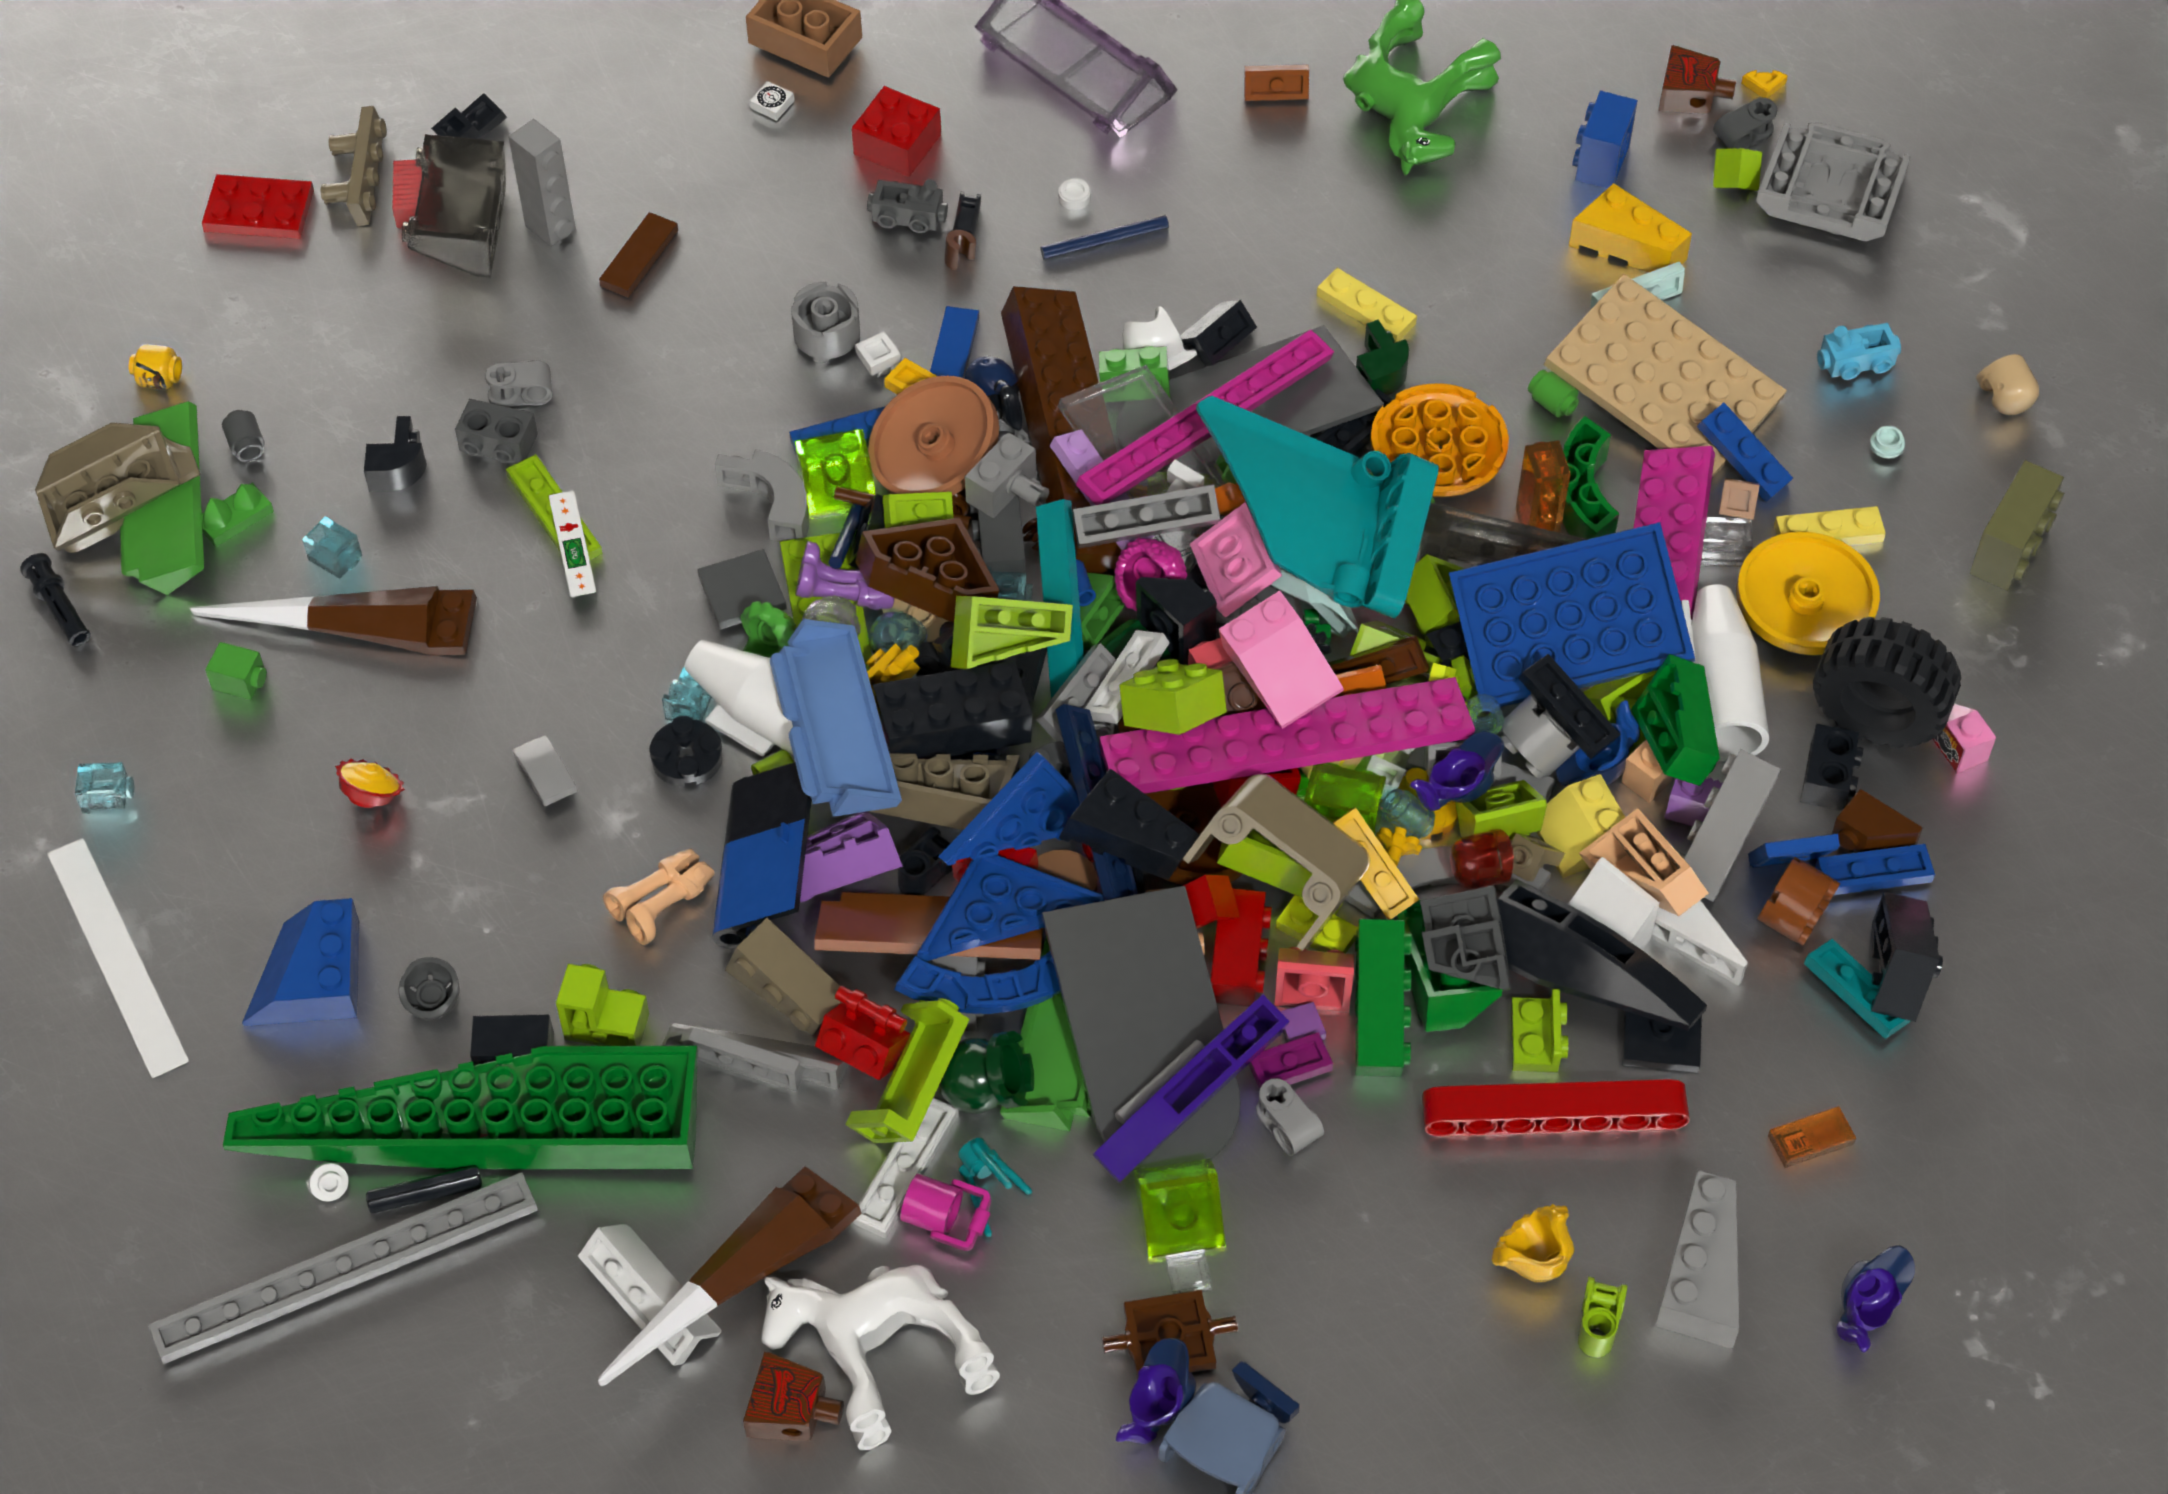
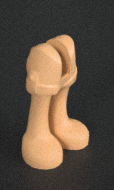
M691 848L680 851L674 856L664 858L658 863L659 869L641 881L626 887L618 886L611 888L603 895V901L609 913L617 921H622L626 918L631 934L640 944L647 945L653 941L656 936L654 920L665 908L683 898L690 900L697 897L703 892L704 886L714 876V870L706 862H699V855ZM667 885L666 888H664L655 896L649 898L644 902H640L637 904V902H639L643 897H645L649 893L653 892L661 886Z

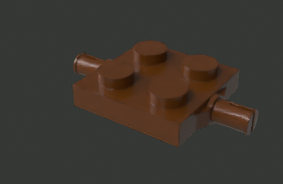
M1202 1290L1124 1302L1125 1333L1102 1336V1346L1104 1354L1127 1349L1134 1361L1138 1378V1372L1143 1367L1151 1348L1160 1340L1177 1338L1182 1340L1187 1346L1189 1371L1192 1373L1216 1369V1357L1213 1347L1215 1335L1237 1333L1238 1326L1235 1315L1212 1319L1205 1308Z

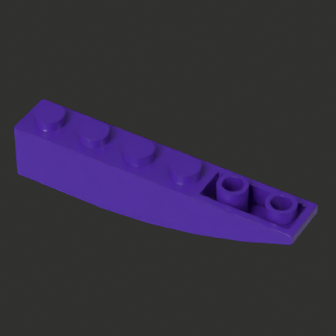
M1262 994L1136 1111L1093 1153V1156L1120 1183L1277 1039L1290 1021Z

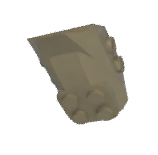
M111 422L49 454L35 491L54 549L58 551L64 549L69 553H76L116 533L122 526L125 516L201 474L191 448L167 439L158 426Z

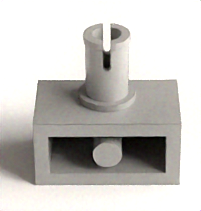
M1008 432L965 476L966 502L993 519L1016 495L1032 504L1035 508L1041 505V503L1044 504L1048 498L1049 489L1031 480L1036 475V449Z

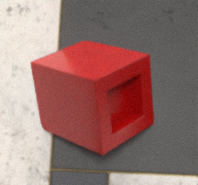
M1204 875L1183 885L1186 887L1197 929L1215 920H1235L1240 917L1229 876Z

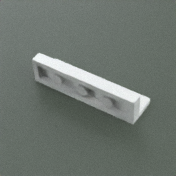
M628 1224L598 1227L578 1255L581 1261L642 1330L683 1287ZM705 1314L657 1348L673 1366L684 1364L701 1339L718 1337L722 1331L710 1316Z

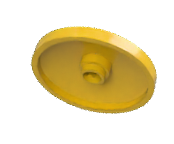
M1789 532L1763 541L1747 555L1739 572L1736 584V597L1745 621L1765 641L1780 649L1797 654L1823 655L1828 640L1838 628L1853 620L1859 622L1866 617H1873L1875 620L1880 603V589L1877 577L1869 563L1851 546L1824 534Z

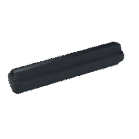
M470 1166L370 1190L366 1193L367 1206L370 1213H377L477 1189L482 1186L481 1174L477 1166Z

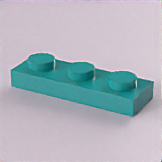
M1834 939L1829 940L1807 955L1803 964L1884 1039H1887L1910 1023L1909 1020L1871 1012L1872 1001L1876 997L1879 986L1872 985V974Z

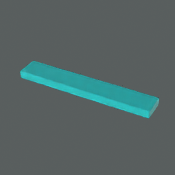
M1066 499L1036 506L1043 602L1073 605L1070 641L1047 647L1051 699L1084 657L1072 503Z

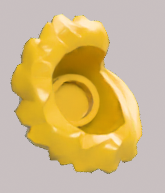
M1552 1204L1550 1206L1538 1207L1532 1214H1524L1521 1219L1513 1223L1511 1229L1505 1230L1499 1238L1496 1248L1493 1249L1492 1263L1495 1266H1505L1507 1269L1513 1270L1535 1283L1547 1282L1558 1278L1566 1271L1567 1264L1575 1252L1573 1241L1566 1225V1220L1569 1217L1567 1207Z

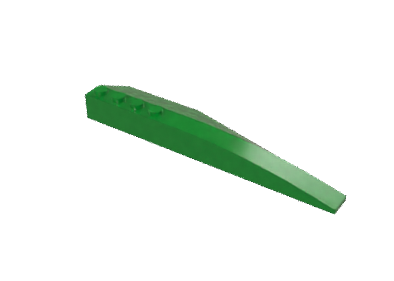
M543 1046L533 1048L530 1054L513 1057L512 1053L496 1056V1061L474 1065L473 1061L458 1064V1068L439 1073L437 1069L377 1081L374 1082V1087L356 1090L353 1086L339 1089V1094L316 1098V1095L301 1097L299 1102L281 1106L277 1102L230 1112L226 1124L223 1148L228 1151L296 1159L421 1168L462 1169L477 1166L479 1169H693L696 1141L697 1046ZM481 1133L488 1134L486 1137H480Z

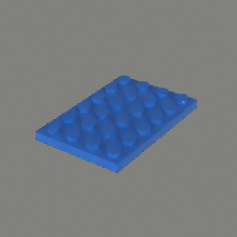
M1660 522L1449 573L1482 711L1523 702L1531 692L1518 678L1526 669L1547 654L1553 658L1579 689L1656 671L1669 654L1695 662V655Z

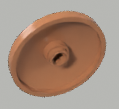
M937 376L919 381L894 397L876 420L868 445V457L872 472L881 485L891 494L952 492L953 496L965 488V476L997 444L999 437L997 411L984 391L967 379L956 376Z

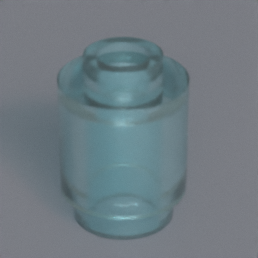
M1486 694L1474 696L1468 701L1466 706L1473 721L1475 733L1484 731L1497 734L1504 724V715L1499 702L1494 697ZM1489 711L1486 717L1478 716L1481 712Z
M1397 788L1390 791L1383 799L1381 812L1384 813L1385 820L1394 827L1406 829L1407 837L1424 838L1432 831L1435 820L1434 811L1426 809L1411 792L1407 790L1402 791Z

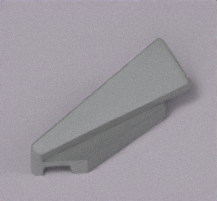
M677 1023L671 1024L661 1045L697 1046V1060L796 1092L802 1079L838 1090L849 1064L815 1046Z

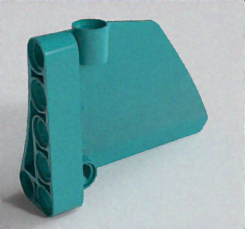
M1208 396L1200 401L1196 406L1197 413L1227 462L1250 509L1272 562L1330 596L1336 603L1342 606L1352 608L1363 606L1390 618H1396L1400 614L1407 597L1439 466L1411 453L1401 454L1391 463L1387 456L1379 451H1370L1360 458L1217 397ZM1366 468L1372 472L1373 476L1368 473Z

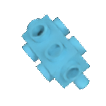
M1888 323L1866 325L1853 330H1847L1845 326H1838L1833 333L1824 335L1821 350L1817 352V360L1822 370L1828 369L1831 378L1841 376L1844 380H1850L1857 377L1861 372L1868 370L1881 374L1887 372L1895 365L1897 356L1901 353V343L1899 337L1893 334Z

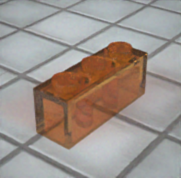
M1559 440L1537 442L1533 445L1525 446L1515 510L1526 542L1560 537L1570 470Z

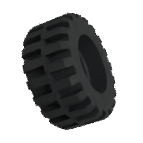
M1866 617L1859 622L1857 620L1848 622L1832 633L1815 672L1813 690L1819 707H1822L1825 716L1829 720H1835L1836 726L1839 728L1860 732V740L1865 738L1872 741L1871 744L1879 746L1889 744L1891 748H1901L1904 745L1915 747L1934 739L1946 727L1961 687V672L1953 654L1946 652V646L1939 639L1936 641L1932 639L1931 633L1924 629L1919 631L1913 628L1912 624L1904 621L1902 623L1893 622L1892 618L1882 617L1880 620H1874L1873 617Z

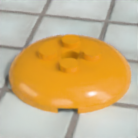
M1442 383L1417 385L1397 393L1394 400L1379 409L1371 429L1372 451H1379L1385 454L1390 463L1401 454L1411 453L1439 466L1432 497L1460 496L1473 492L1487 484L1502 468L1509 444L1505 421L1493 405L1489 407L1483 401L1476 398V393L1469 389Z

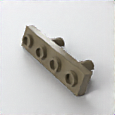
M374 106L361 107L359 126L356 133L329 136V149L332 151L333 156L354 153L349 181L331 184L324 183L321 185V197L324 200V204L347 202L346 205L357 226L370 225L371 212L376 208L374 192L375 186L379 185V162L383 160L382 140L387 135L386 123L383 118L379 117Z

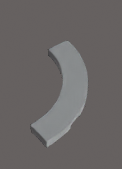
M1439 846L1422 849L1419 855L1409 854L1401 856L1397 866L1412 889L1428 884L1430 886L1461 884L1462 881L1483 883L1485 887L1494 886L1496 890L1504 892L1518 879L1541 891L1551 876L1549 871L1540 868L1534 881H1526L1501 866L1506 855L1505 852L1474 846ZM1359 880L1345 901L1374 919L1381 910Z

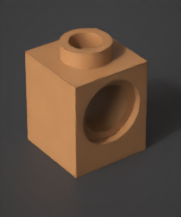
M1725 478L1719 514L1754 520L1760 483Z

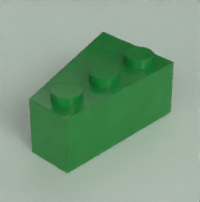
M1669 654L1631 711L1664 774L1701 786L1720 759L1705 668L1703 665Z

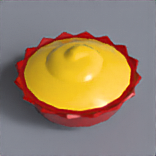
M349 759L347 762L340 761V765L335 766L337 769L336 774L339 776L340 790L357 806L373 808L375 806L388 805L395 796L400 795V792L405 790L402 787L404 782L399 780L398 774L391 773L388 767H381L376 762L368 763L364 759L359 761Z

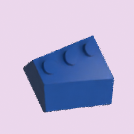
M352 898L314 901L283 923L242 1021L243 1026L357 1018L360 921Z

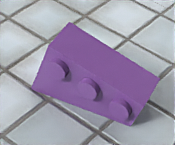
M867 811L856 813L808 835L800 902L810 900L815 895L903 867L888 827Z

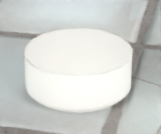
M1077 178L1064 181L1058 190L1059 202L1068 210L1084 209L1091 201V188L1089 184Z

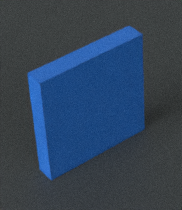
M1838 834L1764 843L1748 853L1749 864L1754 868L1791 863L1794 857L1803 861L1815 860L1837 850L1840 847Z

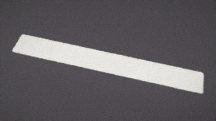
M81 838L49 852L50 862L150 1076L156 1078L188 1063L189 1059L85 840Z

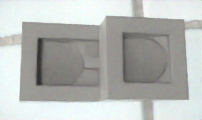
M546 735L512 749L516 761L528 776L533 791L544 806L578 792L567 768Z

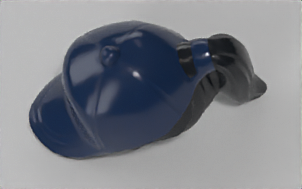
M983 356L977 358L969 365L965 379L979 386L989 397L996 411H1002L1006 423L1015 430L1020 431L1022 429V409L1018 398L1020 389L1017 383L1018 377L1011 367L998 357Z

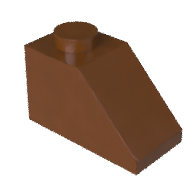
M1860 789L1837 816L1832 834H1838L1840 846L1857 853L1917 845L1923 827Z

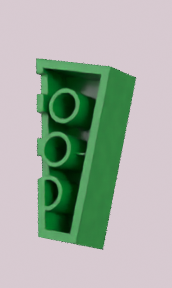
M1359 919L1355 936V981H1358L1355 996V1016L1358 1017V1024L1355 1027V1076L1401 1077L1404 1065H1410L1411 1043L1404 1042V1028L1411 1027V1006L1404 1005V992L1411 991V969H1404V955H1411L1412 937L1411 933L1405 932V920Z

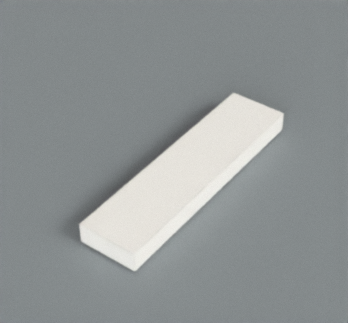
M932 1099L913 1142H895L859 1203L862 1214L852 1224L882 1238H887L901 1214L902 1204L911 1181L917 1173L924 1175L956 1121L959 1115L958 1109L938 1099Z

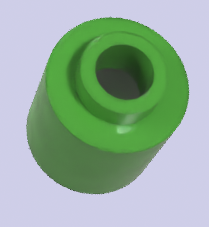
M1539 371L1528 385V392L1532 394V399L1557 418L1564 415L1569 416L1579 404L1578 390L1552 371Z

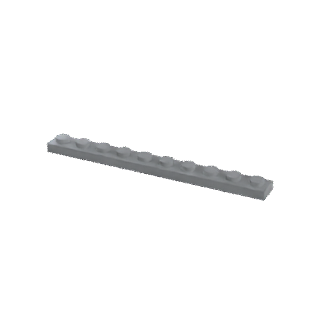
M521 1172L148 1324L159 1356L163 1364H166L538 1211L526 1179Z

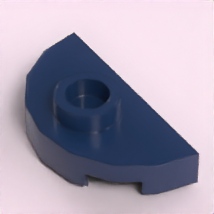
M1241 1361L1232 1369L1235 1380L1248 1396V1401L1273 1414L1279 1422L1284 1424L1290 1422L1299 1413L1300 1404L1246 1362Z

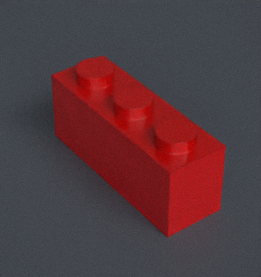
M1232 888L1240 917L1235 920L1217 921L1211 984L1216 1003L1250 1006L1255 1002V994L1263 993L1265 971L1258 970L1259 960H1267L1269 939L1262 938L1263 928L1270 929L1272 907L1265 906L1266 892Z

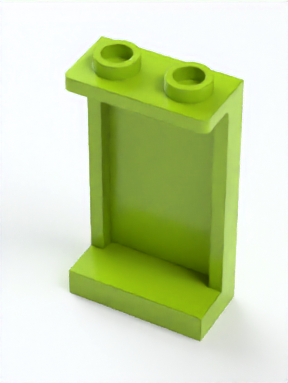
M939 998L935 1001L920 1000L917 1003L903 1004L900 1011L915 1021L912 1033L876 1109L851 1111L846 1121V1126L873 1143L913 1142L970 1020L958 1012L959 1007L955 1003Z

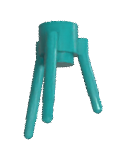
M983 1138L972 1139L960 1149L958 1157L963 1165L958 1171L966 1183L976 1186L974 1176L983 1179L993 1173L1006 1189L1012 1187L1011 1180L1025 1194L1030 1195L1032 1193V1189L1000 1158L995 1150L990 1149ZM970 1194L976 1210L980 1206L981 1198ZM989 1221L984 1229L986 1237L992 1235Z

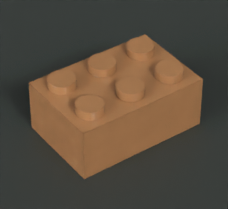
M759 0L746 15L749 44L828 78L862 39L860 10L836 0Z

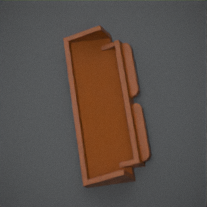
M842 892L840 901H821L814 950L917 954L950 897ZM1044 928L947 956L1040 960L1043 950Z

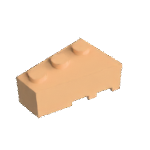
M1638 808L1579 853L1591 870L1597 861L1604 857L1660 902V908L1677 916L1682 915L1709 894L1689 864Z

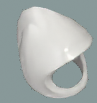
M1158 306L1155 309V319L1152 321H1129L1124 324L1122 333L1123 350L1148 346H1167L1169 371L1197 356L1195 349H1184L1182 339L1174 323L1162 306Z

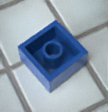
M1600 90L1596 102L1589 103L1585 115V121H1588L1586 125L1581 124L1576 138V144L1581 145V147H1577L1572 166L1577 167L1576 181L1606 189L1613 183H1616L1631 143L1638 100Z

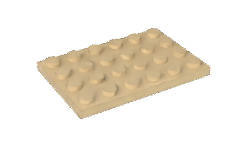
M1625 274L1621 276L1548 355L1544 362V366L1658 449L1712 446L1715 452L1712 479L1728 460L1697 428V425L1724 402L1753 433L1784 398L1787 392L1782 386Z

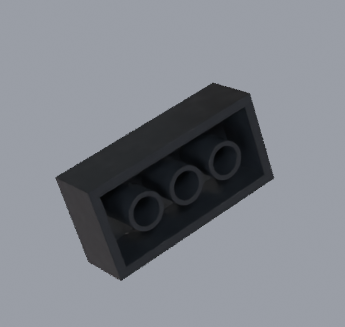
M1015 660L873 684V695L889 753L916 754L918 759H931L936 757V754L957 756L1031 743L1033 713Z

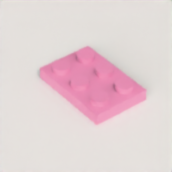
M1246 502L1190 543L1207 587L1216 599V608L1225 618L1282 576L1278 565L1274 564L1268 555Z

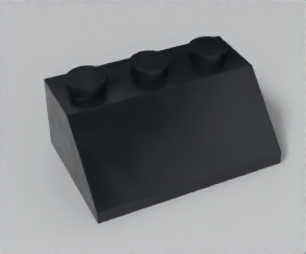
M1141 577L1136 581L1137 620L1149 632L1164 633L1170 642L1167 649L1172 658L1178 660L1179 664L1188 665L1189 649L1194 648L1200 642L1216 639L1217 602L1209 590L1200 588L1193 580Z

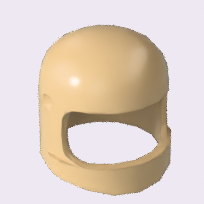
M2012 354L1997 359L1981 370L1976 376L1979 386L1984 391L1994 392L1992 405L2001 414L2016 415L2025 412L2038 399V382L2021 355Z

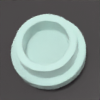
M1883 426L1873 433L1870 446L1872 451L1880 457L1895 458L1904 451L1905 439L1898 428Z

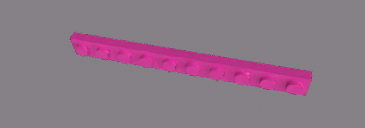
M1310 329L1080 475L1076 486L1095 505L1111 502L1173 462L1174 459L1181 457L1212 437L1197 413L1196 406L1200 401L1208 396H1214L1245 410L1252 411L1328 362L1334 351Z

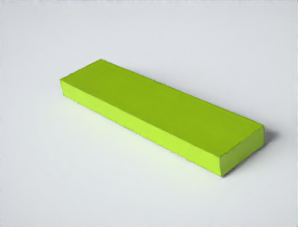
M535 454L506 468V473L560 551L549 495L563 492ZM581 519L589 560H592L603 554L602 547Z

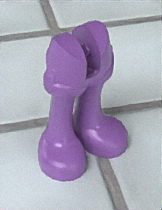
M807 541L795 596L802 598L826 597L854 601L857 606L868 607L874 610L892 608L894 597L868 587L860 570L834 569L824 564L820 558L819 545L815 542Z

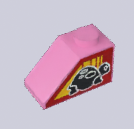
M1954 704L1946 727L1932 740L1958 774L1987 762L1996 736L1977 710Z

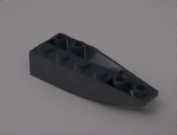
M1518 879L1498 897L1509 970L1539 985L1560 989V991L1687 1031L1691 1029L1706 1011L1707 1004L1676 976L1646 952L1584 912Z

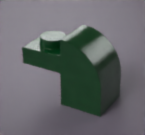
M1378 319L1366 324L1364 345L1368 352L1357 356L1356 368L1374 391L1379 389L1386 395H1390L1397 391L1406 379L1409 346L1406 339L1395 343L1392 333L1389 330L1385 331Z

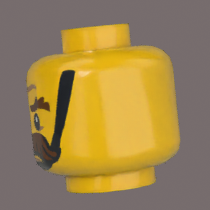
M143 344L139 347L136 354L130 356L128 369L129 373L134 375L138 386L168 390L174 383H178L181 378L182 360L176 355L173 348Z

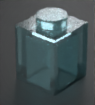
M326 516L302 539L308 560L339 579L348 570L355 568L363 556L357 535Z

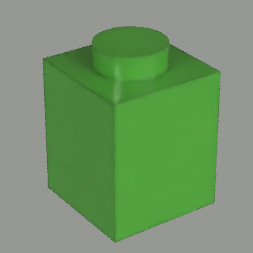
M223 642L218 644L205 669L212 690L252 700L257 688H261L264 685L267 675L259 652Z

